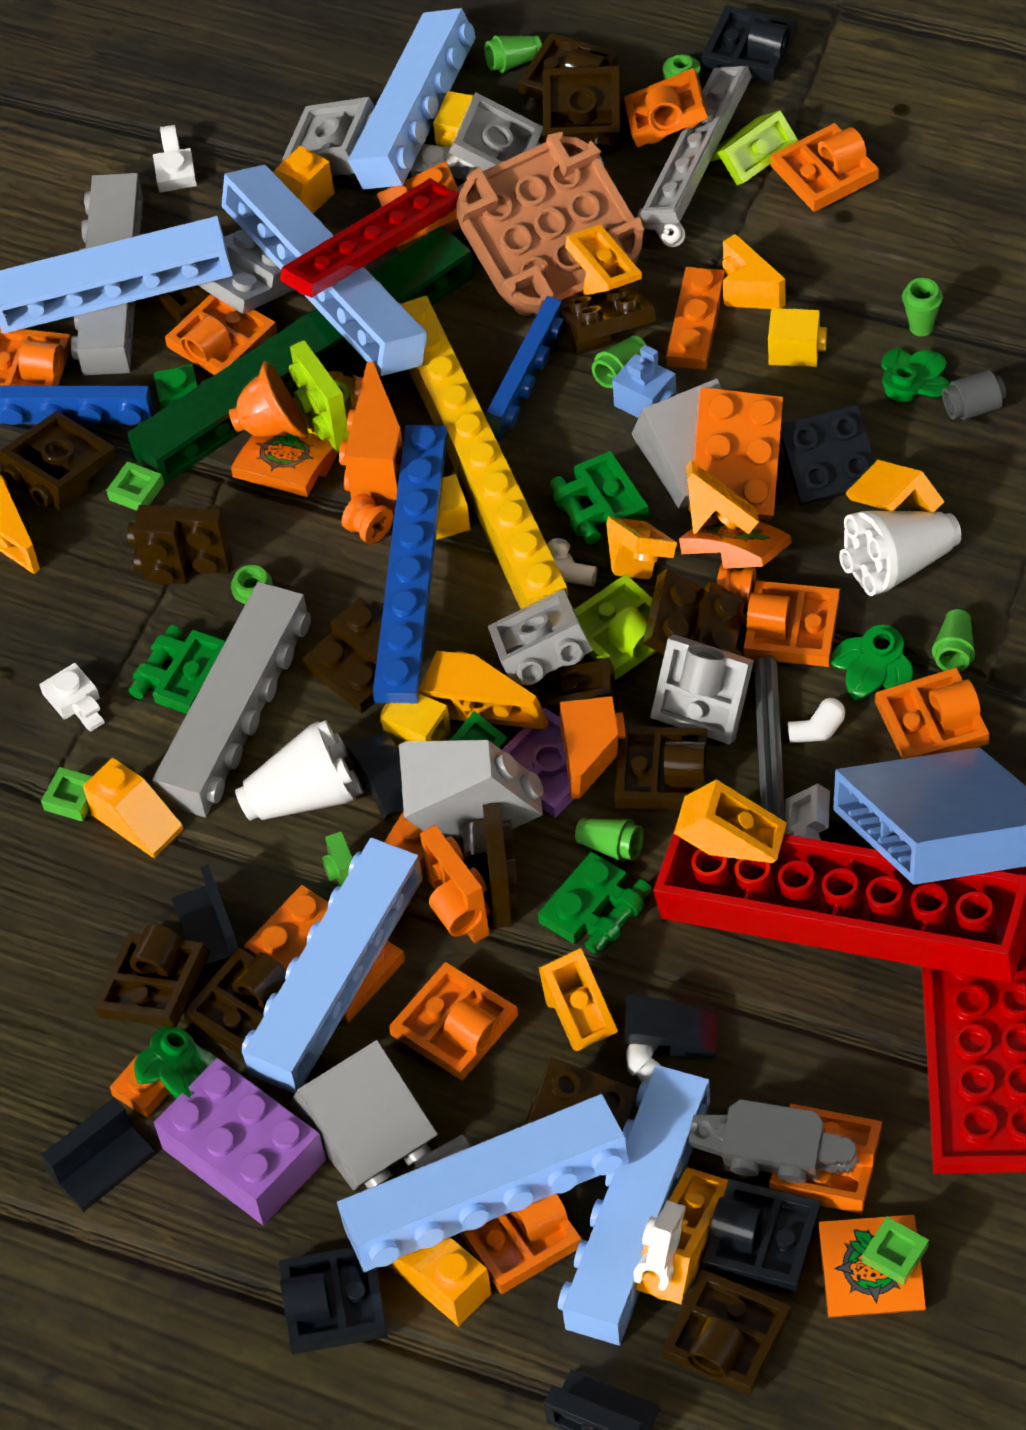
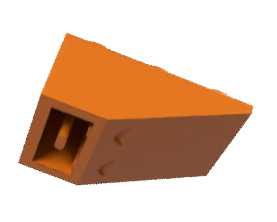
M367 361L363 378L358 377L356 381V409H350L348 413V441L342 440L340 445V465L346 466L344 489L345 491H350L351 499L361 493H366L375 500V505H384L395 512L403 449L401 429L373 362Z

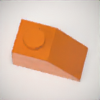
M612 696L560 702V731L571 799H579L617 757L618 739L625 738L623 713H615Z

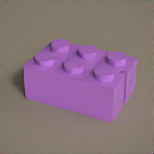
M216 1058L189 1086L192 1096L189 1098L182 1093L154 1121V1125L163 1150L264 1226L326 1161L320 1133L220 1059Z

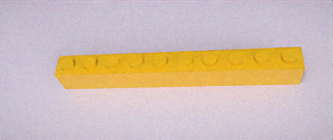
M427 295L402 303L403 308L427 332V345L424 348L422 366L408 370L434 425H442L447 428L446 451L520 609L563 588L568 596L567 586Z

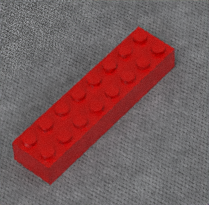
M673 832L653 889L661 919L1013 983L1026 938L1025 875L995 871L913 885L875 849L788 834L783 836L777 861L767 863L709 855Z

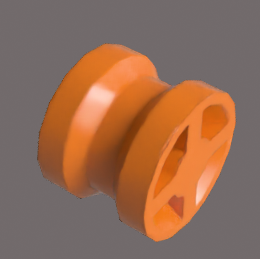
M361 493L355 496L346 506L342 514L341 523L346 530L351 533L358 532L364 542L374 545L386 536L394 517L393 512L384 505H375V500L371 496Z
M721 563L716 584L744 599V608L748 609L750 594L754 592L756 568L745 567L742 570L734 568L723 569V564Z

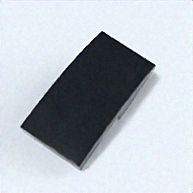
M383 731L346 745L345 749L362 786L368 785L383 820L402 813L404 809L400 753L387 732Z
M627 995L624 1044L670 1046V1056L716 1059L717 1015L676 1001Z

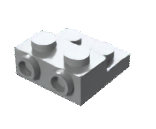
M475 92L448 153L477 168L480 167L484 171L540 145L541 143L538 140L543 126Z
M364 97L306 106L282 161L299 146H302L328 160L332 176L353 174L354 171L348 159L375 108L371 99Z
M243 229L224 237L233 276L198 285L242 314L296 290L280 281L281 270Z
M564 588L488 626L502 666L508 677L520 686L535 684L542 680L547 673L561 666L574 665L585 654L592 651L587 636Z

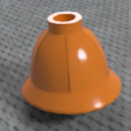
M267 361L263 362L259 375L252 379L240 393L237 406L229 409V416L236 432L246 430L253 436L265 438L286 433L307 438L308 429L290 392L272 364Z

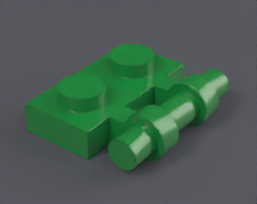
M611 451L574 466V474L577 480L566 483L562 476H557L549 483V487L554 493V502L560 510L566 511L570 517L569 524L576 535L582 536L587 544H594L600 539L601 534L597 530L596 525L603 522L607 524L608 517L639 521L649 517L648 505ZM588 496L593 505L584 509L579 500Z
M170 625L164 635L157 636L151 646L152 653L146 663H141L134 672V682L128 690L134 698L143 699L149 689L155 688L152 693L155 703L187 714L226 641L192 630L186 641L183 642L180 641L183 636L182 630L177 626ZM174 659L167 671L162 669L166 661Z
M590 852L538 912V920L540 924L574 945L585 932L591 936L585 942V947L591 953L598 955L606 945H613L621 936L620 929L630 917H636L645 907L644 900L652 892V888L647 882L639 879L631 889H622L628 882L627 872ZM609 904L615 907L607 917H598Z

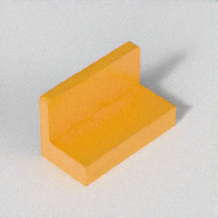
M877 460L846 491V495L851 501L890 512L902 504L934 513L944 503V500L923 471Z

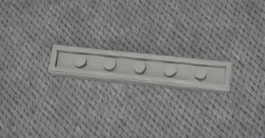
M748 66L713 69L702 91L708 118L693 128L682 130L640 213L644 225L680 223L752 78Z

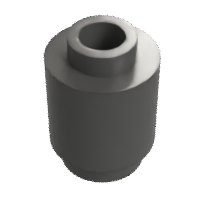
M985 370L951 381L949 387L942 389V398L945 409L951 419L960 417L962 420H967L1000 409L1002 407V399L1006 398V388L999 375L994 376L992 371Z

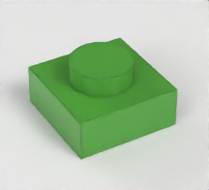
M127 461L106 491L110 501L137 511L139 505L151 504L164 486V480L161 473Z
M59 767L41 800L44 811L83 822L90 810L83 785L93 776Z
M341 831L325 837L328 854L322 856L329 881L337 879L340 886L343 885L349 875V866L352 861L351 853Z
M887 1216L862 1254V1262L905 1286L928 1249L929 1240Z

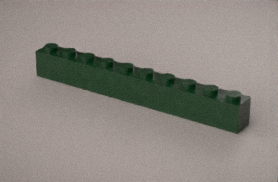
M443 226L422 236L417 242L399 254L390 257L387 262L370 272L400 304L427 295L431 305H434L474 278L471 250ZM315 308L129 431L128 437L133 457L142 467L161 473L165 485L245 431L236 432L230 420L229 409L237 406L240 393L252 379L259 375L263 362L267 361L272 364L292 398H294L293 392L297 391V385L294 383L289 372V365L293 364L290 346L305 340L327 372L335 371L359 355V353L323 314Z

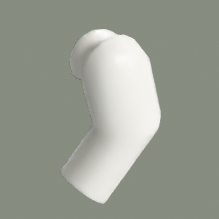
M642 209L639 210L637 217H640L643 228L656 231L666 246L676 247L684 241L685 230L681 223L644 225L640 215Z
M556 538L549 541L547 546L564 582L594 587L597 567L575 563L572 556L568 553L570 544L566 540Z
M827 698L821 702L810 720L789 721V743L825 741L830 739L844 721L846 711L843 704L835 698Z
M630 1044L626 1052L628 1072L632 1076H638L641 1082L643 1080L650 1081L655 1065L660 1066L651 1056L660 1045Z

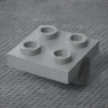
M673 634L667 640L650 718L678 728H707L708 738L730 745L736 739L754 660Z

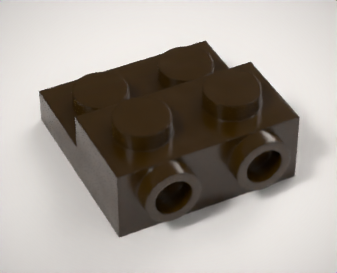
M619 66L543 69L544 142H546L548 135L563 132V136L576 137L586 143L592 141L601 151L600 155L610 154L613 148H621Z
M55 411L0 450L1 475L6 480L7 486L13 490L21 487L30 493L31 498L39 507L46 508L50 505L59 512L87 493L88 479L116 459L115 446L58 411Z
M153 505L138 506L135 521H130L128 524L127 543L128 546H136L134 569L136 572L144 573L146 582L161 585L186 584L189 571L203 574L230 573L232 557L221 509Z
M667 568L657 576L643 644L664 655L668 638L675 634L742 656V650L736 647L738 637L747 628V615L743 613L745 600L713 581L701 588Z
M361 597L330 622L332 633L301 659L305 670L360 713H363L375 703L373 688L383 605L378 601H373L369 604Z

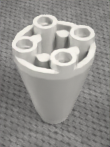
M860 511L852 513L844 519L845 549L840 551L839 559L843 570L848 574L853 573L855 579L869 596L878 595L891 590L950 552L961 541V528L958 520L951 513H931L926 511Z
M327 720L317 721L309 725L243 781L244 786L235 789L239 804L249 821L258 817L261 820L348 804L364 793L354 770L349 771L343 759L348 754L338 733H333Z

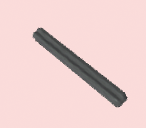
M771 656L766 658L758 657L754 661L761 807L786 822L777 660Z

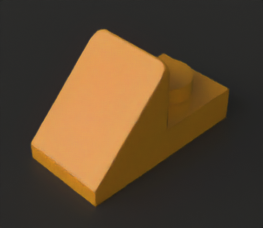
M601 224L567 235L565 248L586 271L583 288L584 295L609 291L642 278V272Z
M736 234L724 240V260L722 261V266L728 275L723 280L724 305L728 307L761 309L783 308L786 306L785 278Z
M689 461L686 465L693 534L700 530L716 510L717 518L724 525L732 530H736L739 527L749 535L759 523L757 508L695 462Z
M608 517L606 526L611 568L614 575L624 576L627 574L630 578L647 580L652 576L654 563L657 562L658 557L674 558L677 542L648 522Z
M578 948L539 967L546 1004L548 1007L556 1010L574 1051L586 1048L618 1032L582 948Z

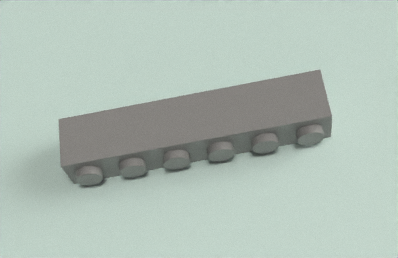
M138 173L92 175L91 191L84 194V205L88 220H82V237L86 247L80 248V250L141 235L144 199ZM136 301L74 316V324L76 330H78V336H72L71 351L73 359L80 361L83 375L130 373Z
M257 582L152 779L156 794L166 806L206 818L213 803H218L221 800L225 789V780L230 770L238 767L242 757V747L249 735L255 734L260 721V712L266 702L272 701L277 689V680L282 670H287L291 665L294 647L299 637H304L308 632L311 615L307 613L304 594Z

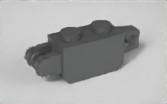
M740 1099L729 1107L728 1115H694L689 1133L690 1146L722 1156L724 1165L731 1166L730 1170L740 1175L757 1176L759 1171L776 1173L778 1174V1179L788 1183L804 1184L806 1179L818 1180L820 1171L849 1174L850 1171L854 1172V1168L859 1163L855 1141L852 1142L851 1138L848 1139L846 1136L842 1138L837 1134L825 1133L823 1121L815 1111Z

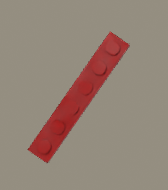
M429 178L281 267L280 281L296 289L299 293L313 298L454 211L459 193Z

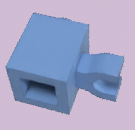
M647 345L640 349L641 356L635 354L612 379L614 406L639 418L643 408L678 394L676 391V374L657 365L658 351Z

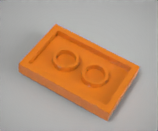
M701 387L698 393L693 462L756 507L759 519L772 520L775 508L783 397Z
M301 885L244 945L245 951L254 957L260 952L266 953L276 959L287 971L292 959L300 957L306 947L308 933L312 925L316 921L321 922L327 912L328 901ZM389 941L385 943L342 1020L349 1023L405 962L403 950Z

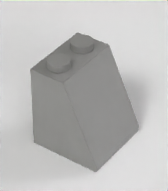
M718 379L643 408L631 433L678 509L689 504L686 465L690 460L693 461L698 393L701 387L722 389Z
M489 740L405 741L399 744L404 818L422 831L436 825L445 838L451 836L455 839L461 851V827L472 820L484 819L483 805L500 803L502 821L511 820L512 829L543 815L541 801L543 786L539 777L534 772L527 770L515 761L509 753L503 752Z
M377 1040L299 1088L289 1102L297 1117L320 1133L325 1154L353 1191L363 1184L368 1189L382 1184L393 1176L388 1168L402 1159L405 1160L408 1166L432 1151L427 1143L431 1142L438 1135Z

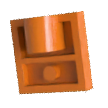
M694 68L624 97L631 135L637 148L647 143H657L665 136L681 129L693 128L708 118L700 79Z
M835 123L770 155L771 167L813 212L869 185L879 178V168L866 156V147L861 135L853 127L841 130Z
M210 294L165 336L167 348L216 375L231 365L233 361L243 357L269 337L275 336L278 332L276 322L252 309L242 314Z
M0 328V386H58L71 351L70 334L27 329L2 334Z
M755 581L754 592L750 594L744 657L755 660L758 657L766 658L771 656L777 662L829 667L840 601V589Z
M957 668L875 693V704L902 759L972 749L989 744V732L980 716V704L977 693L970 680H962Z
M436 825L420 833L427 875L430 884L435 889L429 898L428 904L451 936L458 937L468 934L475 944L490 935L487 917L491 915V911L483 896V893L487 891L486 884L476 868L473 867L469 870L462 861L464 859L462 851L453 837L445 838Z
M445 962L389 1025L391 1036L463 1081L518 1017V1010L514 1004Z
M557 1193L531 1203L521 1211L507 1213L486 1222L477 1229L466 1230L460 1233L477 1260L487 1268L490 1279L501 1295L577 1251L582 1240L568 1220L566 1210Z

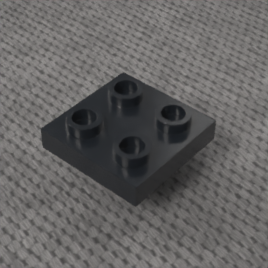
M726 5L701 56L702 67L714 69L748 66L752 78L774 82L797 33V20Z
M858 404L781 424L780 442L800 507L846 495V491L875 463Z
M729 1179L724 1196L719 1198L713 1214L710 1241L703 1260L704 1270L797 1294L820 1216L821 1201Z
M353 1247L279 1260L281 1294L292 1354L388 1337L377 1267L364 1272Z

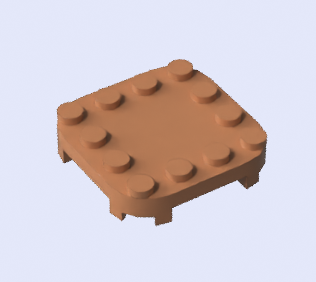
M563 132L550 134L547 136L546 142L482 171L478 167L467 176V180L460 190L456 204V215L460 227L498 293L519 315L538 314L547 296L561 300L562 305L584 295L583 288L586 271L565 248L566 237L569 234L601 224L634 264L638 261L644 232L640 217H633L599 159L601 151L592 141L586 143L576 137L563 136Z

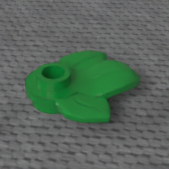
M901 348L889 350L883 356L881 366L885 371L882 378L885 394L899 402L911 401L917 394L929 397L942 396V389L949 387L951 383L946 378L941 377L947 364L945 357L938 352L930 350L917 351L913 355H910Z
M876 625L868 629L863 637L848 638L842 641L835 648L830 659L831 666L847 670L846 686L853 701L869 696L882 685L885 689L911 682L913 679V667L903 655V637L896 628L890 625ZM879 639H886L890 642V645L883 650L877 649L874 646L875 642Z
M162 1027L153 1034L150 1047L138 1054L134 1063V1072L139 1084H150L161 1080L175 1098H178L182 1093L190 1098L192 1095L189 1086L217 1057L212 1052L196 1046L193 1038L183 1029L178 1027Z

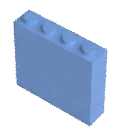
M980 747L835 769L833 810L913 885L1026 866V786Z

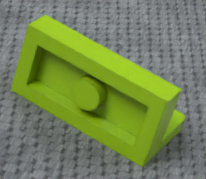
M781 110L757 117L719 144L710 162L721 159L736 185L745 183L770 165V155L798 142V139Z

